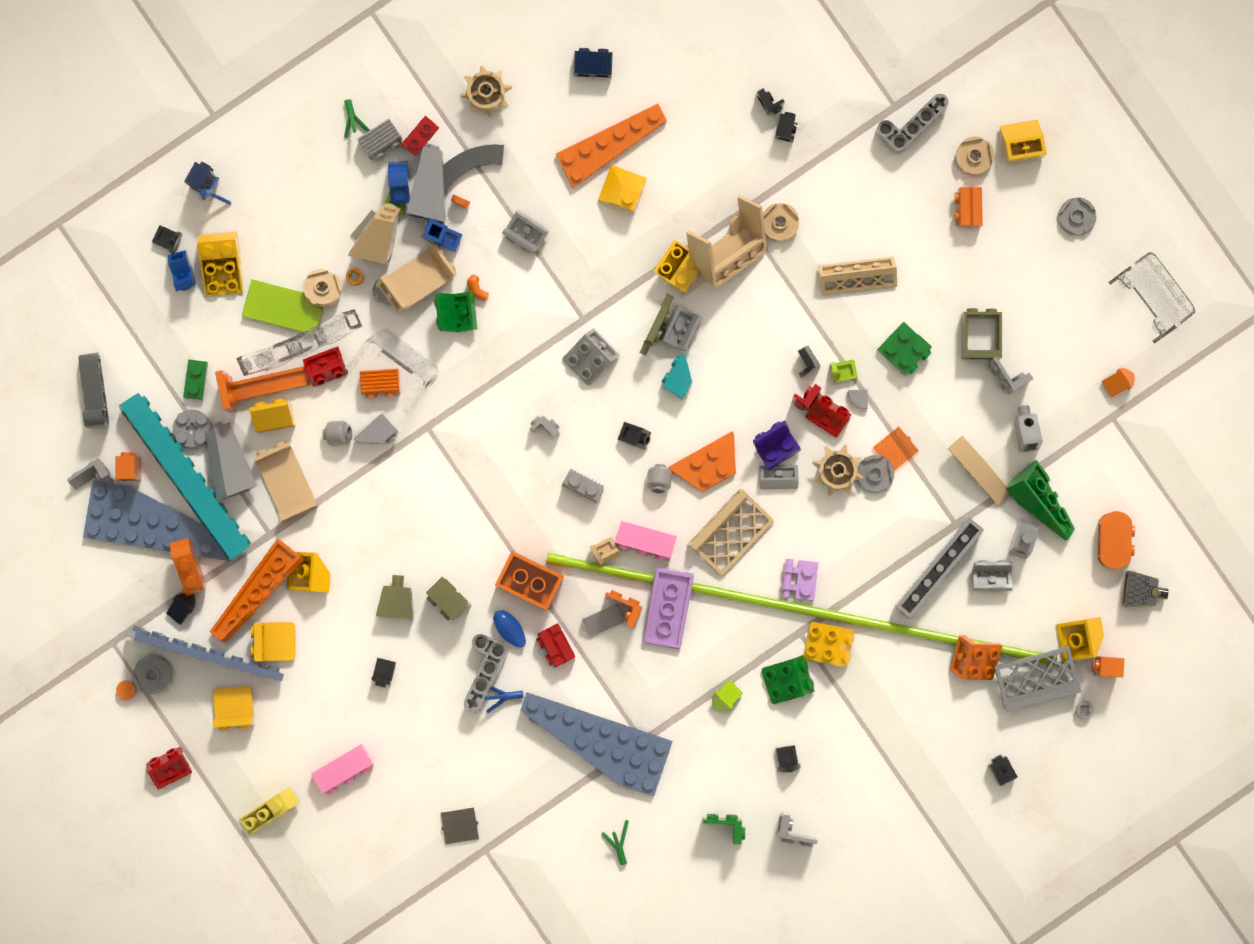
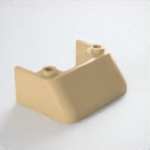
M742 196L737 197L739 213L730 220V233L713 245H711L710 241L690 231L686 232L690 259L707 281L716 287L721 286L758 260L766 251L767 245L762 206Z

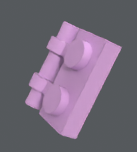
M786 559L785 566H783L784 581L781 583V589H783L782 597L789 598L790 590L796 591V599L815 600L818 562L799 560L798 568L793 567V559ZM792 573L797 574L796 585L791 584Z

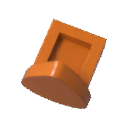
M1119 368L1115 374L1102 381L1111 398L1126 389H1132L1135 381L1132 371Z

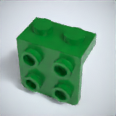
M474 292L435 294L436 324L439 331L459 333L477 330Z
M803 655L764 667L761 670L772 704H778L815 692L814 682L810 678L808 663Z
M707 814V817H703V823L733 825V844L741 845V840H745V827H742V820L738 818V815L727 814L726 818H718V814Z

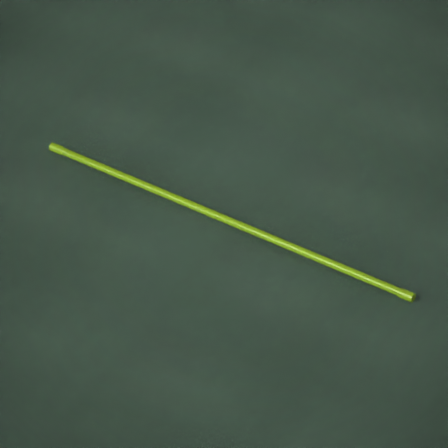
M548 552L546 564L566 566L650 584L654 583V574L609 565L600 566L598 563L569 558L564 555ZM694 582L691 592L953 645L957 644L959 637L957 635ZM970 638L975 643H991ZM1002 645L1000 654L1025 658L1044 652ZM1041 658L1038 663L1047 665L1050 662L1047 658Z

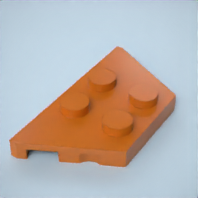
M733 431L668 468L701 492L736 473Z

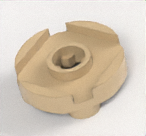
M974 136L965 139L956 151V163L965 174L981 175L991 167L994 161L992 145L981 137ZM972 151H975L976 154H980V157L977 158V161H974V159L970 158V155H972Z
M776 203L770 205L764 211L765 235L768 238L782 242L789 240L796 234L799 226V217L792 206L785 203ZM784 218L785 221L783 223L785 226L777 227L775 219Z
M325 269L312 271L303 283L304 297L313 307H328L339 300L341 294L339 277ZM319 285L327 287V289H325L324 292L317 290L319 289Z

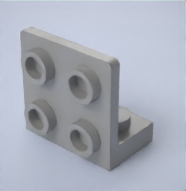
M593 328L584 334L562 360L586 385H590L620 355Z
M997 357L989 362L990 371L994 376L997 375L1001 380L999 385L1004 392L1009 394L1034 379L1030 372L1026 375L1022 372L1011 379Z
M780 813L777 836L781 838L782 842L793 843V840L800 841L801 845L809 847L817 844L818 840L814 837L788 833V831L792 830L793 819L790 818L788 813Z

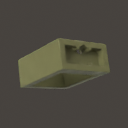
M968 308L967 312L962 313L961 359L992 360L997 357L1000 360L1002 358V312H997V309L993 308L986 309V312H978L977 308ZM968 318L995 319V350H968Z

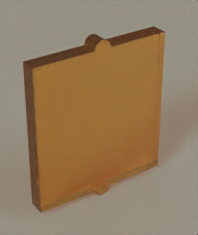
M899 426L873 447L878 455L887 458L892 463L894 471L919 451L911 442V438L907 437Z

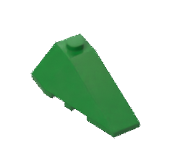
M1035 460L1017 474L1006 489L1017 504L1066 541L1070 538L1075 528L1065 508L1060 507L1057 501L1059 496L1056 491H1052L1048 483L1051 481L1048 474L1039 462Z

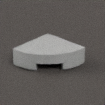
M848 390V396L856 406L868 409L867 390Z

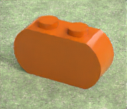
M1113 511L1104 514L1098 521L1097 559L1105 568H1123L1130 563L1131 556L1135 554V546L1132 545V537H1135V526H1132V520L1127 514Z
M190 537L171 542L172 559L186 596L206 591L204 574Z

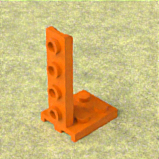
M304 366L233 382L232 376H229L225 371L215 372L223 410L229 413L237 411V401L309 385Z

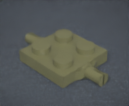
M666 294L646 340L643 341L640 354L646 356L650 346H653L654 342H659L663 332L660 329L662 325H667L671 315L669 313V306L674 298L673 296Z

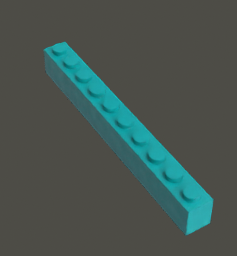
M138 392L119 405L120 411L228 561L232 563L250 550V540L245 534L241 535L238 531L239 525L234 519L230 520L227 515L228 510L224 504H219L215 499L216 493L214 490L207 488L204 484L206 480L200 472L196 473L193 467L195 465L193 461L183 455L182 452L184 450L178 441L176 443L171 438L173 435L169 428L162 426L159 414L156 411L152 412L149 408L151 404L145 396L141 397Z

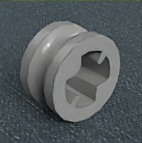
M1085 701L1080 702L1076 707V714L1082 719L1091 717L1094 711L1091 703ZM1083 705L1085 707L1087 705L1089 707V714L1087 716L1086 714L1084 716L1080 714V706Z

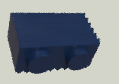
M579 48V51H574V76L612 78L613 52H609V49H598V52H593L589 48Z
M202 161L200 164L194 162L184 182L197 192H200L201 189H208L214 178H216L213 173L214 169Z

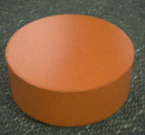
M453 194L451 202L464 208L469 207L470 201Z
M128 680L120 682L116 688L118 697L123 700L133 698L137 691L135 684Z

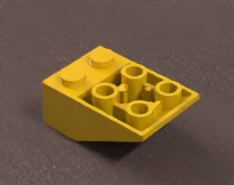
M237 231L199 235L197 247L205 296L243 293Z

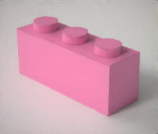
M621 521L615 544H619L618 548L627 551L630 548L637 549L636 553L648 556V553L655 554L656 559L666 561L667 558L671 559L677 536Z
M361 744L311 773L321 793L327 792L329 795L338 790L337 785L344 782L346 785L355 780L354 775L360 772L363 775L372 770L370 766L374 762L364 745Z

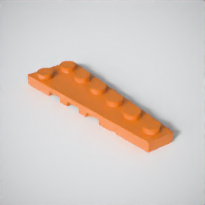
M656 104L556 153L572 188L607 165L608 162L618 157L629 147L667 122L659 104Z
M277 538L209 632L221 642L226 643L288 576L300 566L304 558Z

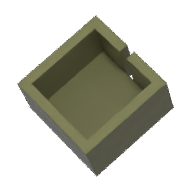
M442 576L426 592L428 595L426 599L433 606L436 607L438 605L442 609L440 613L446 620L451 619L455 621L471 604Z

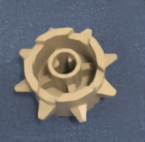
M480 66V71L474 74L473 77L465 75L464 79L468 83L467 91L462 93L460 97L470 100L472 105L470 113L473 114L476 111L487 112L488 116L492 117L493 111L499 107L507 108L509 106L505 101V95L507 91L512 89V86L503 83L501 79L503 71L501 69L493 73L486 71L484 66ZM488 88V90L491 91L489 92V95H485L481 92H484L483 89Z
M844 445L840 451L834 452L829 447H824L825 457L821 461L812 462L818 468L819 475L814 480V483H823L828 487V495L830 496L835 490L840 489L850 494V484L854 480H863V476L857 472V464L862 458H853L848 454L847 445ZM838 465L841 466L840 469L843 472L835 475L833 468H836Z

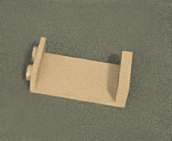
M433 243L428 250L389 275L385 274L380 277L376 284L397 313L400 314L451 281L457 273L454 265L445 258L443 250Z
M282 441L275 444L274 449L270 451L264 449L256 453L257 456L253 460L257 463L279 512L280 521L284 522L318 507L290 443Z

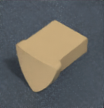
M612 537L596 545L589 546L600 566L621 555Z

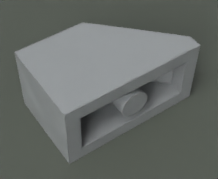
M381 413L353 439L357 443L385 444L388 442L390 444L397 438L396 433L399 431Z

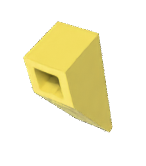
M288 787L240 818L239 821L247 834L251 835L298 805L300 801L291 787Z

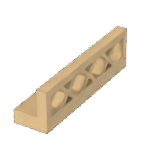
M894 257L818 266L821 295L897 286V267ZM892 274L893 280L884 281L881 279L884 275ZM866 277L874 279L871 283L863 282ZM847 279L855 281L849 286L843 284ZM833 281L836 283L832 288H825V282Z

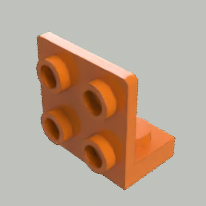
M613 590L610 593L606 592L605 596L633 607L632 611L628 610L624 620L627 621V626L634 628L642 606H639L640 601L630 597L628 601L622 599V594Z
M959 635L950 671L962 680H993L995 675L994 666L998 664L1002 645L1000 643H975L966 635Z

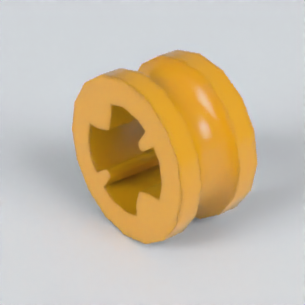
M351 268L346 273V279L352 286H358L364 280L363 273L358 268ZM356 272L357 275H360V278H357L358 281L354 282L353 279H350L351 273Z

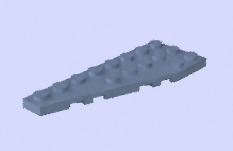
M92 481L83 534L84 538L171 552V542L190 537L197 556L228 561L201 523L132 487L116 484L109 487L104 482Z
M133 626V629L127 628L125 634L135 641L282 682L284 676L277 667L268 666V668L261 667L262 663L250 660V663L244 662L243 658L234 655L227 657L220 650L210 648V651H207L205 647L195 643L187 645L188 643L184 640L177 638L171 640L166 635H163V633L152 631L150 634L148 630L142 627Z
M526 692L520 709L523 713L617 784L652 796L655 795L673 741Z

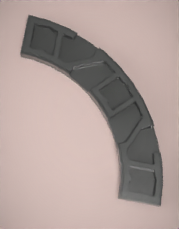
M492 144L474 147L444 164L445 195L450 186L467 171L485 165H502L504 145Z

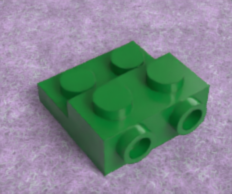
M903 322L877 350L905 376L907 373L911 375L919 367L916 363L920 359L925 361L931 354L929 350L932 346Z

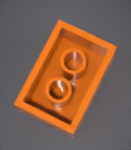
M511 551L495 586L548 611L564 576Z

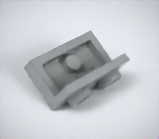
M517 210L502 234L510 242L519 244L524 251L534 254L540 248L549 230Z
M676 305L660 340L676 349L686 351L692 344L695 331L700 327L702 316L693 314Z
M985 560L974 562L972 568L973 591H1012V562L1004 560L997 562H987Z

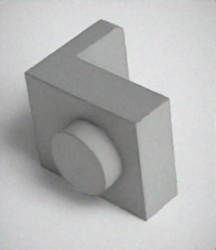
M544 415L541 418L537 416L530 423L532 425L530 428L532 432L542 425L554 438L560 434L557 430L559 428L558 424L553 419L548 421Z

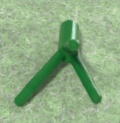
M345 100L344 104L348 119L344 137H348L350 124L353 133H356L355 121L366 132L370 131L355 115L352 100Z
M625 820L620 843L615 831L612 832L614 841L605 832H602V836L615 848L620 865L627 864L623 844L629 823L628 820Z

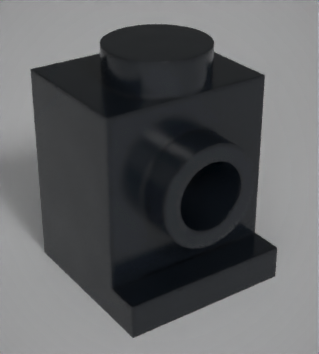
M791 112L780 114L774 139L793 143L795 136L791 134L796 133L798 123L794 122L796 114Z
M998 755L991 759L992 763L988 764L999 786L1018 778L1007 756L1002 757V755ZM1001 766L1006 767L1004 773H1001L999 770Z

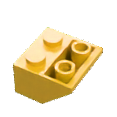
M1038 120L1000 126L1006 164L1043 158L1047 154L1044 135Z
M674 240L653 272L668 285L685 295L700 273V270L690 259L689 249Z
M284 399L273 400V404L265 402L255 403L254 407L249 408L255 432L257 433L295 427L292 404Z

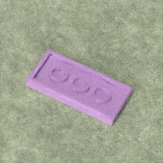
M656 567L643 643L681 649L694 578L693 573Z

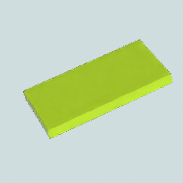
M251 279L242 317L316 336L324 307H313L306 300L303 292Z

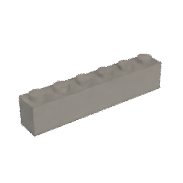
M970 517L967 518L894 607L905 617L911 619L984 529Z

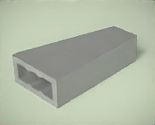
M435 145L423 146L407 215L425 220L433 219L445 224L443 152L439 150L440 147Z
M221 422L212 425V430L205 433L218 502L245 493L257 486L231 424L222 425Z

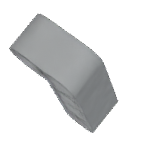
M941 93L936 94L900 130L891 121L882 120L876 128V135L894 153L903 152L946 110L949 104L947 96ZM941 100L943 102L942 106H938L934 111L932 108ZM928 113L931 119L924 121L921 118V114ZM888 126L890 133L883 134L880 131V127ZM914 126L917 129V133L910 134L907 131V127ZM894 140H902L904 144L903 147H896L894 145Z
M477 634L472 639L474 649L486 656L464 700V707L470 712L481 710L486 701L484 698L488 696L508 655V648L503 643L484 634ZM479 638H485V647L478 648L477 640ZM502 646L503 654L498 657L495 656V647ZM489 663H493L495 666V671L492 674H488L485 670ZM478 682H486L487 687L484 691L477 689ZM473 692L483 695L482 698L477 697L476 699L478 706H473L471 709L469 701L474 700L476 695H473Z

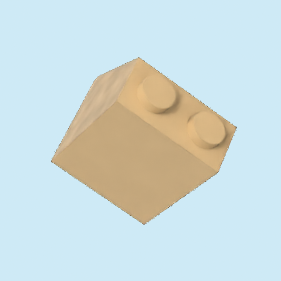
M391 204L381 205L355 240L348 256L386 264L393 252L400 209Z

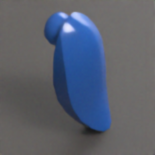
M504 610L495 612L493 620L501 637L511 645L520 648L524 647L526 639L517 619Z

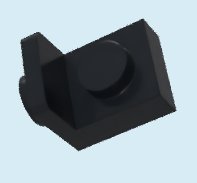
M762 88L756 93V97L767 115L771 112L774 115L783 109L782 106L785 103L783 99L773 104L774 99L769 91L766 92Z
M624 422L618 440L645 450L650 442L651 432Z
M377 658L371 681H375V685L386 688V684L391 685L396 662Z

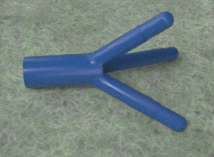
M219 177L214 179L208 189H201L199 192L203 196L202 200H206L207 197H213L229 205L231 204V201L213 193V188L217 184Z
M492 686L491 690L501 695L486 696L484 699L501 700L488 708L486 712H491L506 700L523 698V690L505 692Z

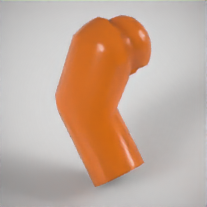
M471 275L467 279L468 290L474 292L475 297L486 301L489 293L480 289L479 277Z

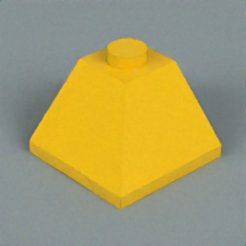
M611 165L598 201L634 214L647 178Z
M297 552L304 560L288 576L287 590L329 593L330 572L319 555L311 552Z
M1101 617L1056 624L1060 648L1069 646L1073 661L1097 657L1104 637ZM1063 652L1061 654L1063 662H1065L1067 660V654L1066 652Z

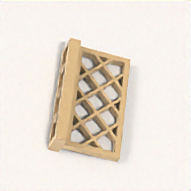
M740 488L691 539L688 545L723 576L775 520ZM747 500L752 504V513H742V505ZM753 515V526L742 527V516ZM756 515H763L768 521L763 526H756ZM732 516H739V527H729V519ZM739 529L740 540L729 541V530ZM742 529H753V537L750 540H743ZM718 530H726V541H716ZM726 543V554L716 555V544ZM729 543H740V551L737 554H729ZM705 544H713V555H705L701 548ZM716 557H727V565L722 570L716 566Z

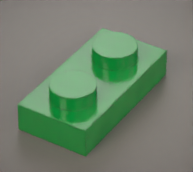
M188 359L184 398L204 399L208 362Z

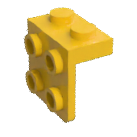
M293 622L254 623V627H251V638H254V646H251V657H254V661H293L295 659V624Z
M811 622L804 658L847 668L851 659L850 650L854 642V630Z
M250 686L214 689L215 720H212L213 728L218 727V731L230 730V726H237L238 729H249V725L254 724L252 688Z

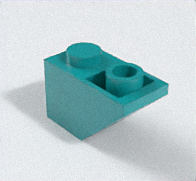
M681 354L680 357H675L671 364L674 367L670 374L667 372L661 382L664 383L663 389L683 399L692 384L686 356Z

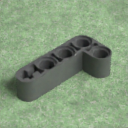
M98 352L79 355L78 360L85 410H83L84 425L89 429L109 426L100 355Z

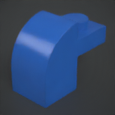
M408 161L388 163L391 204H405L410 201Z
M428 219L421 238L456 252L463 234L447 228L448 226L433 219Z
M186 250L168 255V265L173 275L175 290L186 291L196 284V280Z

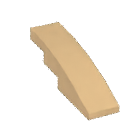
M960 436L947 448L997 506L1010 495L1006 489L1007 486L963 436Z

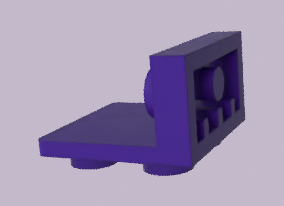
M785 420L776 422L770 430L759 433L753 440L755 449L768 470L801 451L800 446L790 433Z

